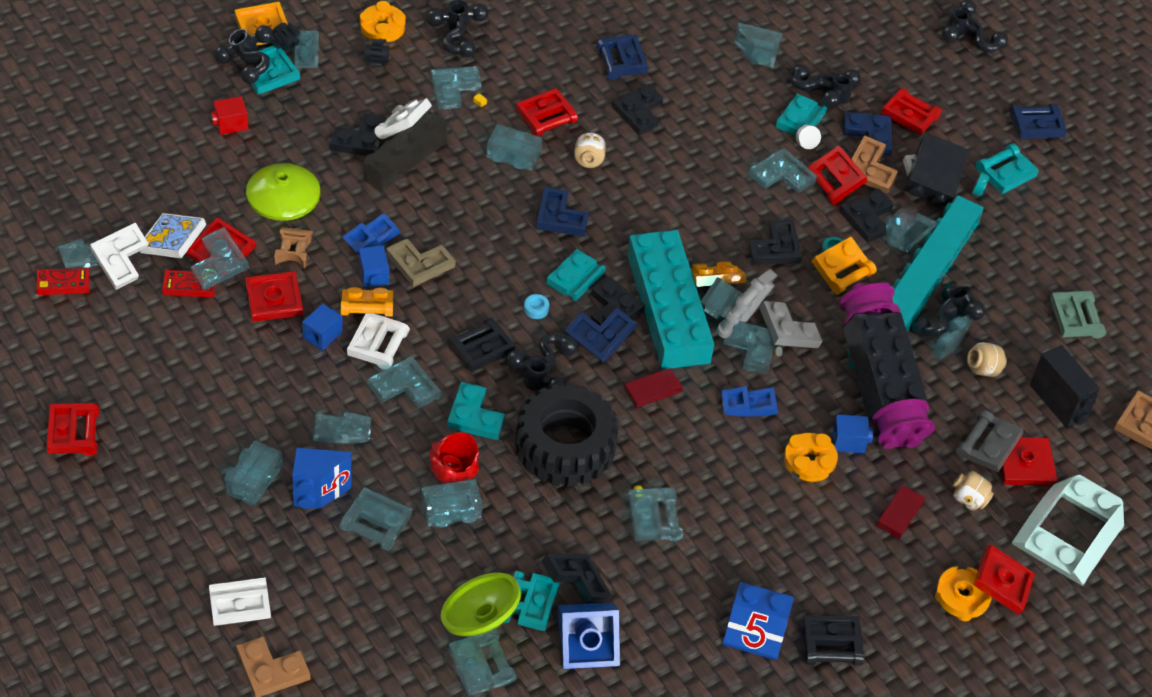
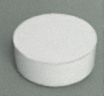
M803 125L796 133L797 143L805 149L815 148L821 140L820 131L812 125Z

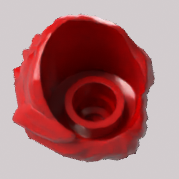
M456 432L445 436L440 442L431 444L432 448L429 451L431 472H433L435 479L441 485L453 484L455 482L459 484L465 482L468 478L473 479L476 477L479 471V449L471 434Z

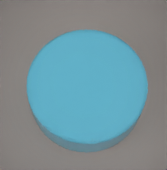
M530 295L524 301V312L532 319H542L549 312V301L543 295Z

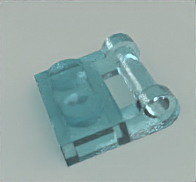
M364 487L343 517L340 529L346 532L351 530L381 544V548L390 551L396 538L412 516V509ZM359 516L387 529L388 532L385 535L355 520Z
M675 489L629 490L628 499L635 541L668 539L669 541L676 542L683 539V529L679 526L675 505L677 500ZM658 501L665 503L668 526H662Z
M496 628L481 635L449 643V652L468 696L507 685L517 678L514 669L509 667L498 641L500 636ZM489 646L499 670L498 674L492 675L481 647Z

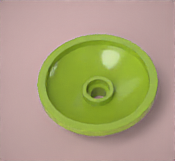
M277 163L266 166L253 174L248 181L246 195L251 208L261 216L280 221L293 220L308 214L315 208L320 198V185L313 173L306 168L290 163Z
M489 573L473 578L458 587L445 601L441 610L442 623L446 630L458 636H477L492 631L508 620L514 613L521 598V588L517 580L506 573Z

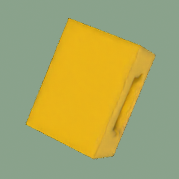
M480 93L473 97V101L480 107L487 104V99Z

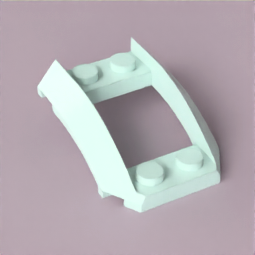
M1075 475L1054 484L1033 510L1012 541V544L1083 586L1112 541L1124 527L1123 501L1118 496L1087 478ZM1061 497L1106 523L1086 553L1081 552L1040 527Z

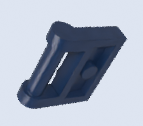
M637 35L604 38L596 43L597 49L602 53L606 64L608 79L616 80L620 76L648 72V64ZM610 49H616L621 65H615Z
M1049 104L1046 107H1020L1019 105H1012L1010 108L1011 119H1014L1020 139L1065 137L1067 130L1057 104Z

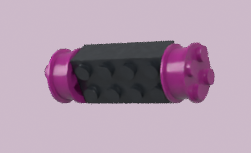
M888 282L858 283L840 299L839 305L846 312L847 318L845 319L843 330L868 418L879 427L880 435L878 436V442L884 449L900 446L908 448L917 447L922 443L921 440L934 432L935 425L928 419V400L902 313H900L899 306L894 304L893 301L894 288Z

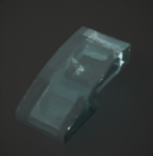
M81 238L59 246L58 248L65 267L86 268L99 266V262L90 249V244L99 240L84 244Z
M345 412L343 418L317 413L314 420L313 441L326 443L367 442L370 439L371 417Z

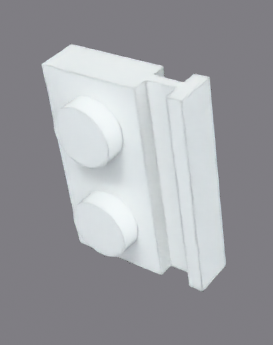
M266 578L209 585L214 626L271 618Z

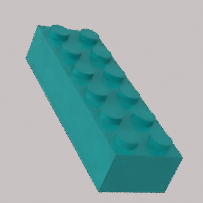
M678 230L630 235L627 256L640 300L645 305L644 313L661 370L711 364L714 341Z

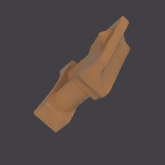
M282 227L280 229L281 247L280 250H275L274 255L275 265L282 261L291 260L298 262L303 268H306L307 253H305V250L312 241L313 231ZM291 245H296L295 252L290 251Z

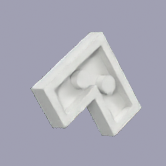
M136 223L90 244L92 253L115 290L138 279L139 275L128 257L147 248L148 242Z

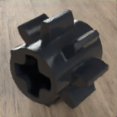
M280 23L273 29V36L275 38L271 42L277 49L282 48L289 52L298 46L300 40L297 36L301 32L295 25Z
M372 39V44H366L365 61H370L371 67H382V63L389 62L390 46L384 45V40Z

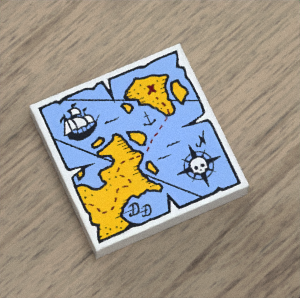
M162 213L145 236L148 247L141 250L140 253L182 258L206 226L204 218Z

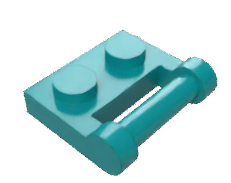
M1015 143L1006 146L1005 150L987 159L978 160L975 164L980 174L983 172L989 175V182L1001 194L1037 177L1039 171L1020 153ZM1008 158L1012 160L996 170L991 168Z

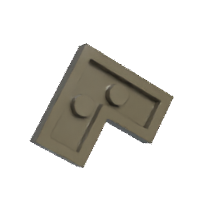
M405 239L386 248L388 258L413 287L454 268L456 260L443 245L420 254L408 239Z

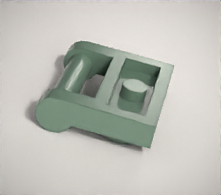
M1093 292L1052 293L1050 301L1062 337L1092 336L1098 339L1106 335L1105 326L1101 324L1094 305L1095 297ZM1081 305L1085 307L1090 324L1086 323Z

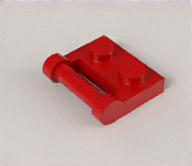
M557 88L516 103V111L530 127L534 137L542 136L545 131L563 124H572L578 121L576 111ZM563 112V115L542 123L539 122V120Z
M901 88L883 107L881 114L891 116V120L921 136L934 121L938 120L942 109L925 103L909 94V91L905 88Z
M837 146L818 159L805 171L808 177L814 179L829 196L828 200L834 206L840 204L844 197L868 181L866 175L840 146ZM826 168L841 187L835 190L820 172Z
M94 403L50 404L47 436L48 454L82 453L86 456L95 455L98 447L97 442H95L96 418L99 417L100 407ZM78 416L85 417L84 440H76Z

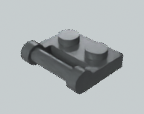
M982 410L977 417V423L965 441L961 442L956 448V453L967 460L999 472L1022 437L1023 428L997 418L987 410ZM985 428H992L979 450H974L973 447Z

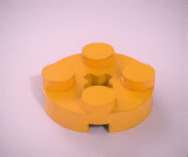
M379 1L376 5L368 7L360 14L361 32L370 40L386 39V42H391L404 34L405 14L400 9L391 6L387 1Z
M803 433L793 435L786 446L784 462L787 469L791 473L794 471L798 474L800 479L809 482H818L826 479L836 468L838 460L837 450L831 443L830 437L826 434ZM812 454L816 457L815 460L812 461L809 457H805L804 455Z
M958 567L946 570L938 581L935 594L937 602L940 603L943 609L961 621H969L985 613L992 600V597L973 585L978 570L967 567L966 570L958 569ZM958 589L962 591L967 589L969 591L968 596L961 595Z

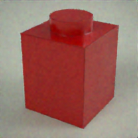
M242 96L214 101V111L210 112L213 126L218 127L220 135L248 130V114Z

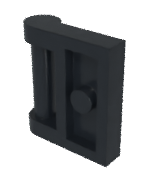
M492 317L485 320L482 325L459 336L453 335L447 338L450 350L456 352L471 372L507 356L509 352L515 350V344ZM488 333V335L483 336V337H481V338H479V339H477V340H475V341H473V342H471V343H469V344H467V345L464 346L465 343L470 342V341H472V340H474V339H476V338H478V337H480V336H482V335Z
M804 615L802 622L806 664L815 665L816 662H853V665H863L864 652L859 616ZM815 645L852 646V651H816Z

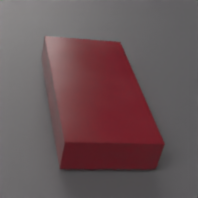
M669 368L626 383L624 390L635 408H639L682 392L683 386L672 369Z
M902 485L878 520L876 527L901 539L923 506L926 498Z

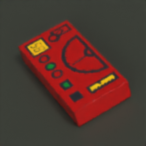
M89 268L37 270V295L90 293Z
M165 270L162 288L163 295L214 298L217 273Z

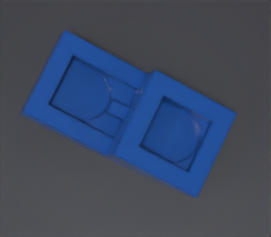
M383 213L367 226L360 223L344 235L343 239L359 255V248L381 246L399 235L400 231L388 216Z
M747 386L721 391L725 415L766 416L779 414L774 387L748 392Z

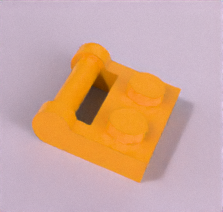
M852 237L817 255L811 261L831 290L837 295L844 292L849 285L865 276L869 277L877 271L875 264L866 258ZM856 263L859 266V269L842 279L836 277L838 273Z
M358 287L342 290L341 316H349V313L385 314V316L393 317V290L385 288L362 290Z

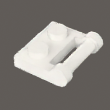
M425 98L421 101L414 99L405 106H396L392 111V115L375 128L376 136L385 139L412 127L432 105Z
M366 313L347 348V355L377 364L383 370H389L394 362L393 357L402 339L407 337L410 329L405 323L377 314ZM387 331L393 332L394 334L385 352H377Z

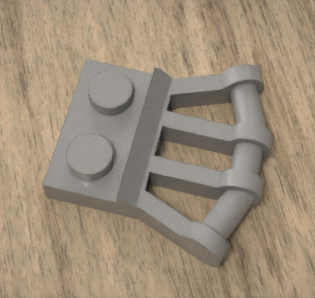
M771 269L760 277L754 278L750 282V288L735 301L736 305L729 309L726 313V318L717 328V334L720 337H730L733 332L732 327L735 324H738L739 321L747 322L757 311L763 299L775 287L772 282L777 277V274Z

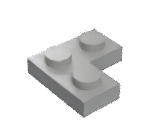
M763 301L760 310L774 345L819 348L823 341L815 323L793 321L786 303Z

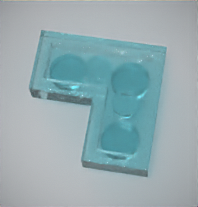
M478 66L432 70L431 77L438 110L462 108L460 91L481 89Z
M785 148L751 167L749 170V176L764 189L783 179L799 193L816 183L817 178L811 170Z
M225 227L202 237L203 244L212 257L191 266L192 273L203 290L249 269L248 261Z
M739 321L738 324L732 327L733 332L730 337L724 338L723 344L747 350L743 365L744 370L768 375L775 348L768 328Z
M413 357L368 379V386L382 403L405 392L420 409L441 397V390Z

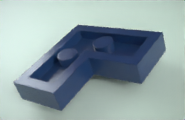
M853 112L844 113V135L862 137L865 135L886 144L882 155L891 156V116Z
M544 187L536 229L585 237L589 212L566 209L568 191Z
M616 308L600 326L581 312L565 329V332L568 336L574 337L578 344L604 363L637 327V324Z

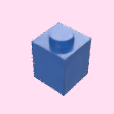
M384 245L359 248V268L364 287L389 284V265Z
M321 304L302 322L303 339L323 351L343 333L342 316L335 309H330L326 305Z
M837 415L833 427V445L839 452L865 453L867 444L872 443L873 428L869 427L868 417Z

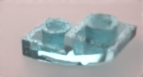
M300 31L301 34L297 36L300 42L298 46H295V67L318 68L319 31Z
M967 315L964 317L958 316L953 319L949 324L948 332L938 338L933 355L938 360H941L952 353L964 339L973 320L969 319Z

